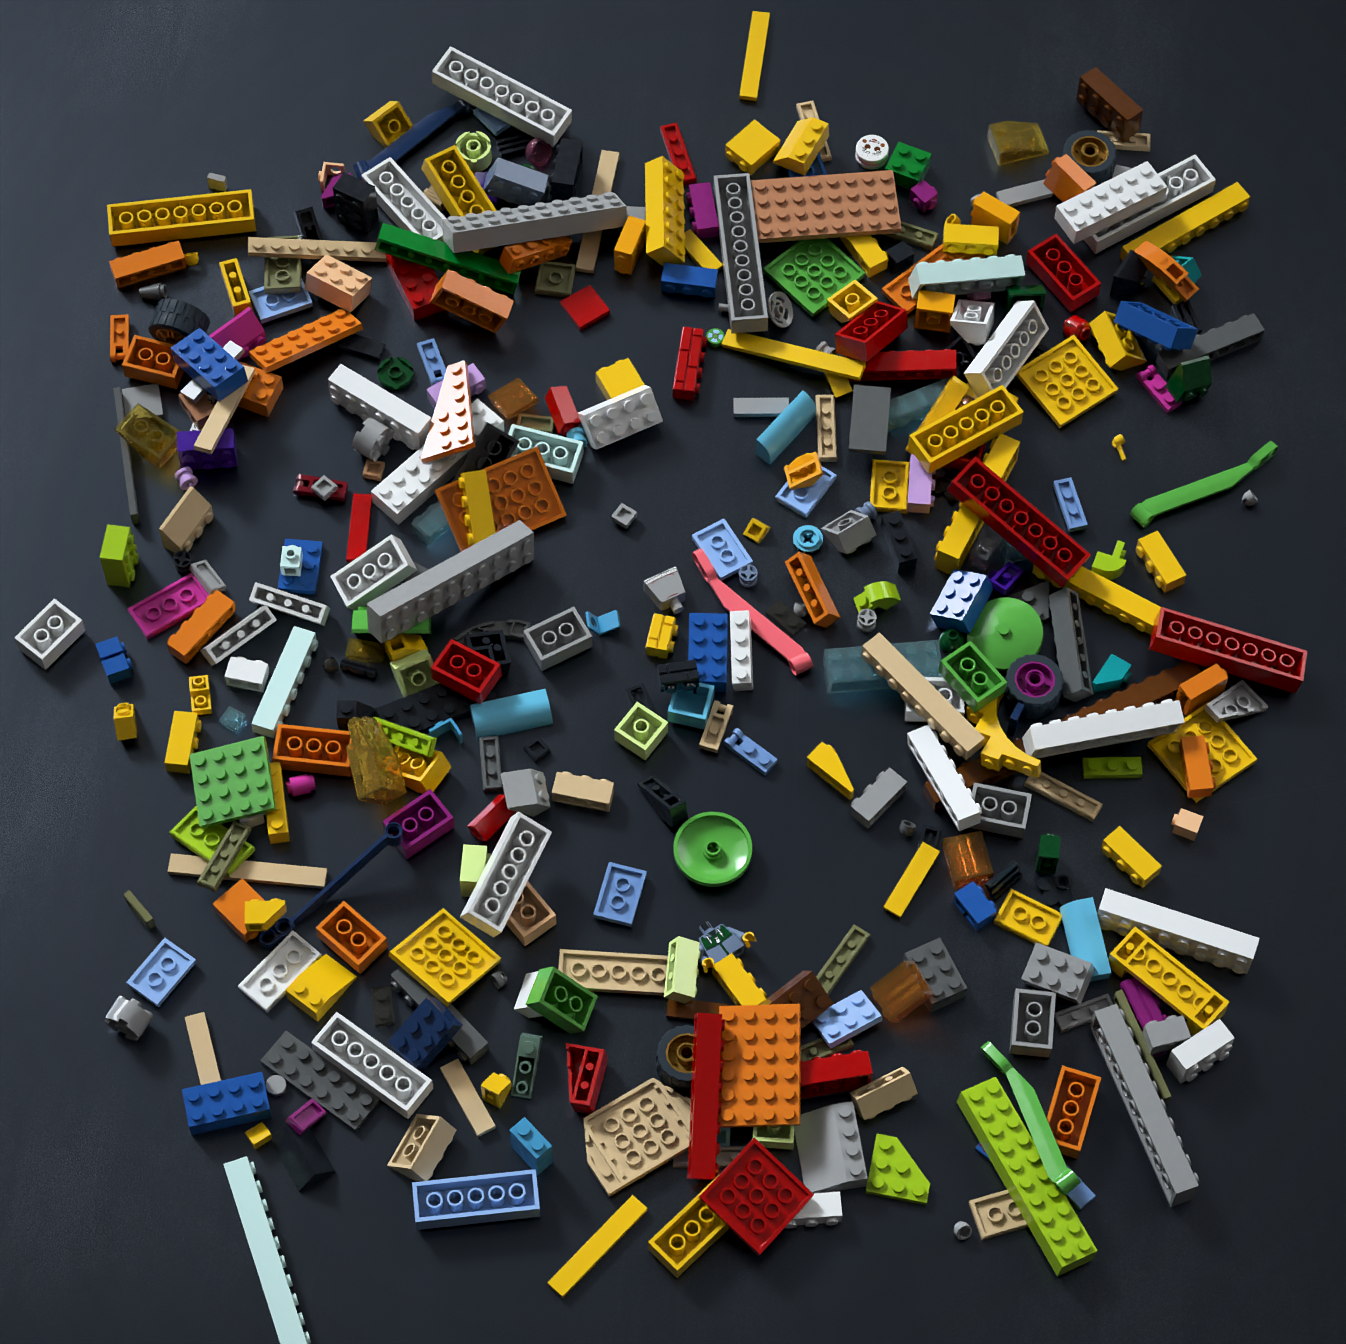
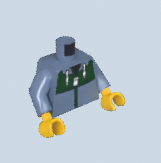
M708 921L704 922L699 927L703 935L699 938L700 958L698 962L704 968V972L707 973V968H710L711 971L712 968L716 969L715 963L731 953L735 958L744 953V944L749 948L751 947L750 941L756 942L757 940L752 932L743 933L734 928L726 927L723 924L713 928Z

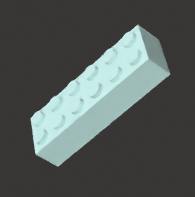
M1009 254L1005 257L990 256L984 259L974 257L970 260L955 259L949 262L939 260L935 263L920 262L915 265L908 280L912 299H918L919 290H930L939 293L947 292L954 295L1005 291L1006 286H1019L1025 277L1022 256Z

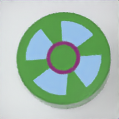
M717 328L710 329L706 334L708 345L712 347L721 346L724 340L723 331Z

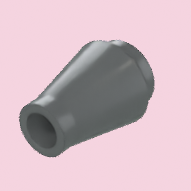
M158 283L140 288V298L158 301L167 299V287L165 284Z

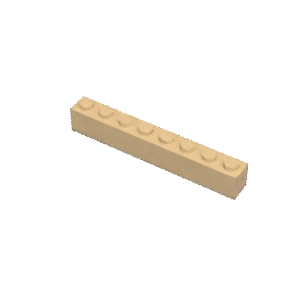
M880 632L862 646L861 655L863 660L868 664L870 663L876 673L881 677L883 676L888 681L889 686L893 690L896 689L901 694L902 699L906 703H910L914 707L915 712L927 720L930 728L936 729L940 733L942 740L949 743L957 755L967 760L983 747L985 738Z

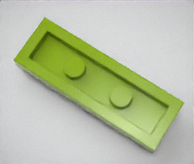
M1141 757L1083 758L1082 760L1084 779L1142 778L1143 775Z

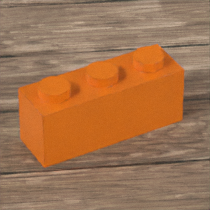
M1204 735L1181 737L1179 751L1188 798L1211 796L1213 789H1216L1215 777L1211 775L1213 770L1212 760L1208 759L1210 752L1209 743L1205 742Z

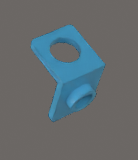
M617 610L596 617L589 611L585 612L588 629L598 636L621 626Z
M452 718L440 721L433 728L429 729V736L435 738L452 730L459 742L463 743V735Z

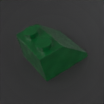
M1035 284L1028 286H1006L1004 294L1006 315L1017 301H1035L1040 313H1042L1046 296L1044 287Z
M1204 356L1181 362L1165 385L1177 403L1181 401L1187 402L1196 397L1201 398L1208 393V389L1212 385L1210 357Z

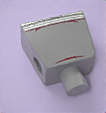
M676 566L644 580L645 593L661 611L671 608L674 614L683 611L684 608L681 603L685 601V589Z

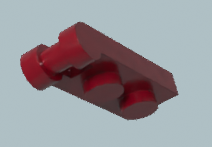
M303 474L297 475V486H294L293 493L297 496L319 497L311 490V486L320 477ZM330 479L338 486V489L328 499L344 502L348 482Z

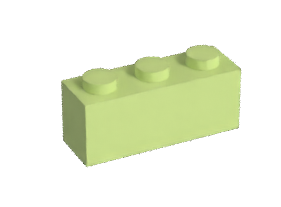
M680 936L669 942L664 998L684 1004L695 998L697 993L696 978L699 974L697 966L700 958V942Z

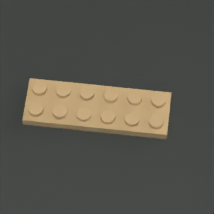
M560 949L558 970L589 991L664 996L668 956Z

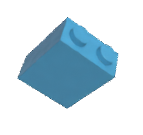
M525 1117L509 1130L511 1147L532 1170L536 1169L537 1175L553 1163L552 1145Z

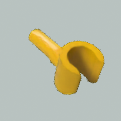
M1119 434L1114 437L1112 446L1117 448L1121 460L1125 461L1126 457L1121 446L1125 443V439Z

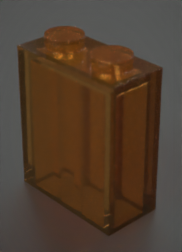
M982 831L943 838L942 848L954 889H962L971 882L985 885L993 877L994 872Z
M903 961L870 987L873 999L881 1006L884 1017L889 1021L895 1022L902 1020L934 995L915 961Z

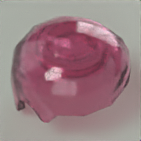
M540 138L531 140L525 151L528 162L538 167L547 165L552 156V146Z

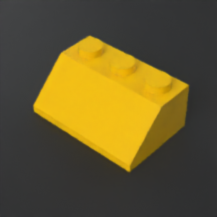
M814 117L797 121L773 163L805 176L829 137V123Z
M1104 311L1089 323L1092 329L1091 333L1096 338L1099 344L1098 348L1104 354L1108 367L1121 371L1147 362L1132 330L1121 329L1120 325L1114 322L1116 314Z

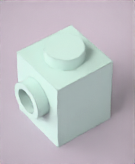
M295 545L282 546L281 574L301 576L302 548Z

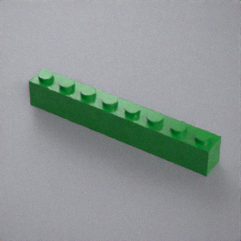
M386 223L382 224L375 246L377 251L445 273L448 269L456 271L459 275L472 279L476 283L513 295L521 273L520 270L508 274L497 259L472 251L453 253L445 242Z

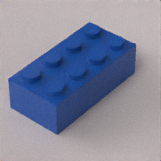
M1121 301L1114 322L1119 324L1121 329L1132 330L1134 335L1139 337L1145 336L1149 342L1162 344V348L1168 351H1173V349L1177 351H1183V349L1191 350L1198 331L1197 328L1142 302Z
M200 328L170 348L175 363L219 402L248 382L244 366Z
M689 613L688 660H696L699 683L713 685L714 692H726L728 614Z
M262 1072L182 1089L191 1135L272 1118Z

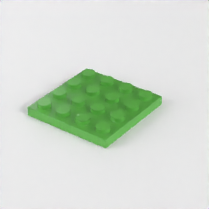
M828 238L799 240L763 268V273L811 317H814L828 306L827 299L853 280L859 282L866 274Z
M264 736L190 754L199 826L202 829L277 810L267 741Z

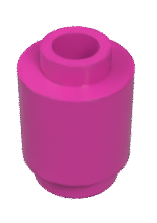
M303 774L290 777L289 782H286L288 794L292 793L293 797L316 790L313 775Z

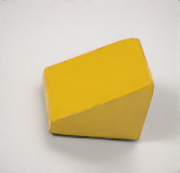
M752 518L743 534L760 543L771 527Z
M263 1122L244 1132L255 1150L272 1139V1134Z

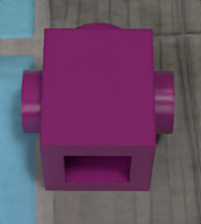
M922 180L910 189L909 200L912 201L915 208L920 209L924 213L936 206L938 192L925 180Z

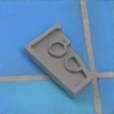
M1243 679L1204 707V710L1216 722L1260 713L1268 709V705Z

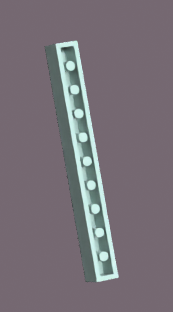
M247 1156L225 1163L223 1165L280 1344H311L308 1331L303 1332L302 1325H305L302 1312L297 1314L295 1306H298L299 1303L296 1294H291L289 1287L293 1286L290 1275H285L283 1268L287 1267L284 1256H279L277 1249L281 1248L278 1237L272 1236L271 1230L275 1229L272 1219H267L265 1214L266 1211H269L266 1200H261L259 1193L263 1192L260 1181H255L253 1174L257 1173L254 1163H249Z

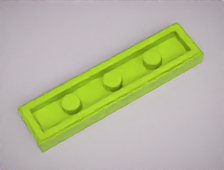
M378 717L372 718V737L427 757H433L437 738Z

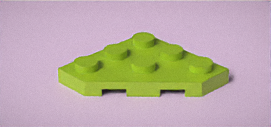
M876 1134L865 1194L926 1205L930 1187L927 1178L897 1137Z

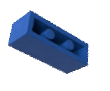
M664 263L661 291L698 295L706 298L715 297L718 269Z

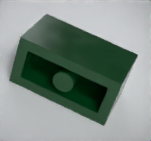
M1041 834L1037 849L1035 872L1055 874L1059 860L1061 837L1054 834Z

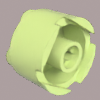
M469 131L458 137L456 147L473 174L475 175V172L485 170L492 161L491 143L488 136L479 131H476V133H470Z

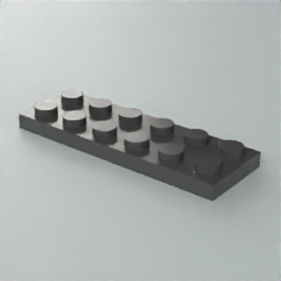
M288 1031L282 1034L260 1060L262 1065L276 1075L282 1076L288 1084L310 1100L313 1098L324 1110L354 1132L360 1128L381 1102L378 1096Z

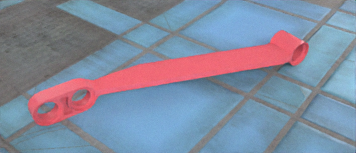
M702 548L692 552L694 562L704 579L710 584L722 606L729 613L730 611L749 610L751 631L787 659L790 669L795 676L813 668V662L809 654L799 644L718 579L714 567Z

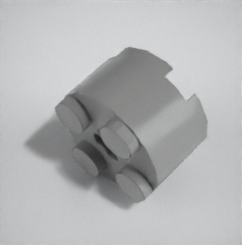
M371 417L362 423L365 426L361 432H356L352 446L355 448V451L375 462L381 455L385 456L390 449L388 444L395 432Z
M119 995L107 1013L105 1023L115 1032L119 1030L126 1034V1038L137 1041L151 1021L153 1014L141 1008L142 1004L133 998L129 1001Z

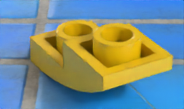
M824 372L835 399L853 392L848 378Z
M208 675L189 677L192 713H198V715L212 714Z

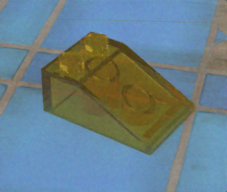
M1003 121L989 125L987 138L998 165L1049 154L1038 123Z
M139 403L115 428V431L145 460L159 469L177 451V432L181 431Z

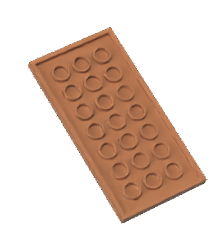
M893 170L750 180L758 243L901 233L902 228Z

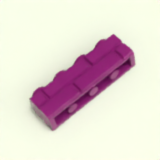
M1135 977L1121 982L1119 990H1123L1142 1032L1148 1022L1154 1020L1160 1022L1167 1018L1165 1014L1162 1015L1159 1009L1161 1008L1159 999L1153 997L1151 990ZM1173 1049L1162 1051L1152 1055L1155 1059L1164 1054L1171 1053V1050Z

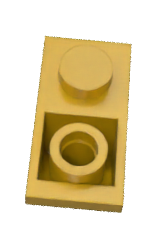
M401 633L384 642L386 653L391 662L423 649L428 652L421 635Z
M120 703L114 707L117 741L137 738L134 704Z
M274 898L270 901H261L259 899L245 901L246 931H267L287 912L285 900Z

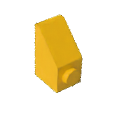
M493 1072L481 1085L482 1100L501 1108L512 1089L510 1079L504 1074L498 1075Z

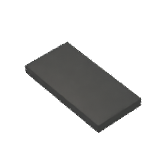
M854 385L848 452L886 455L891 388Z

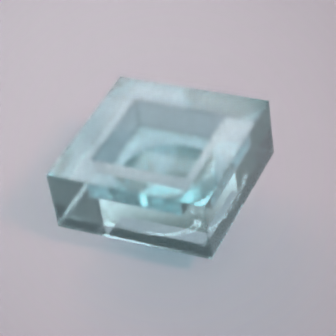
M228 706L219 719V724L237 732L246 719V714Z

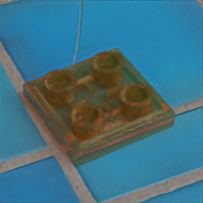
M519 378L488 395L489 401L508 420L539 402L538 397Z

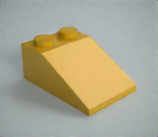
M395 745L378 769L415 792L424 794L430 789L434 792L451 769V765L443 752L434 750L433 757H427Z
M325 954L299 974L286 989L287 999L319 1022L356 980L357 976Z

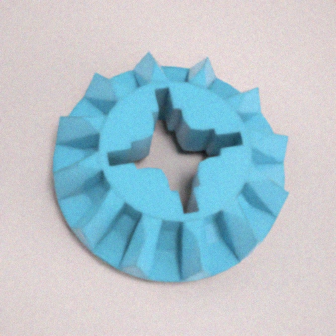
M811 525L799 527L793 535V544H795L797 550L800 549L804 553H813V551L819 550L823 543L821 531ZM805 537H806L807 539L810 538V537H812V538H811V542H812V543H810L809 541L806 542V543H804Z

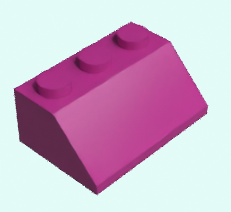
M250 307L209 335L222 348L229 341L242 347L244 354L237 361L247 357L249 351L263 345L266 341L265 330Z

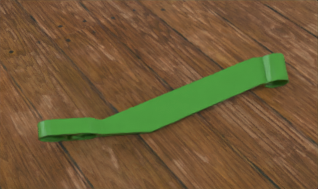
M1269 441L1253 454L1247 463L1149 498L1142 503H1138L1131 510L1130 516L1144 528L1157 515L1228 490L1268 461L1277 452L1279 447L1273 441Z
M987 1041L980 1049L1007 1076L1047 1175L1057 1189L1066 1196L1081 1181L1066 1166L1034 1088Z

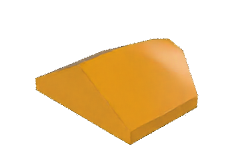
M817 452L799 456L784 467L789 489L791 490L811 487L823 475Z

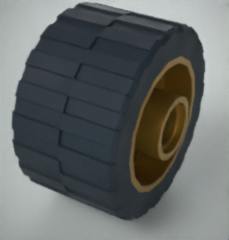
M1084 130L1072 134L1066 140L1062 156L1067 154L1096 182L1094 186L1096 187L1111 179L1117 152L1114 143L1105 134L1094 130Z
M167 298L158 302L148 331L155 340L175 345L199 328L206 333L210 320L205 312L193 304L179 299Z
M689 1025L677 1026L667 1031L662 1036L660 1043H658L656 1052V1068L659 1078L666 1086L680 1093H691L694 1026Z

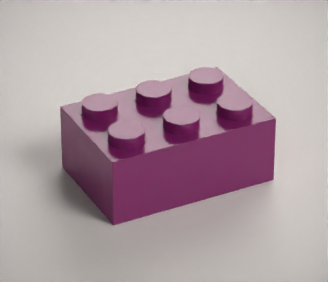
M431 789L382 821L384 832L385 827L391 822L401 825L403 841L396 847L406 859L454 828L453 816ZM391 833V834H390V836H397V835H398V833Z

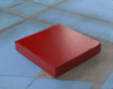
M591 285L560 301V306L579 330L610 314V309Z

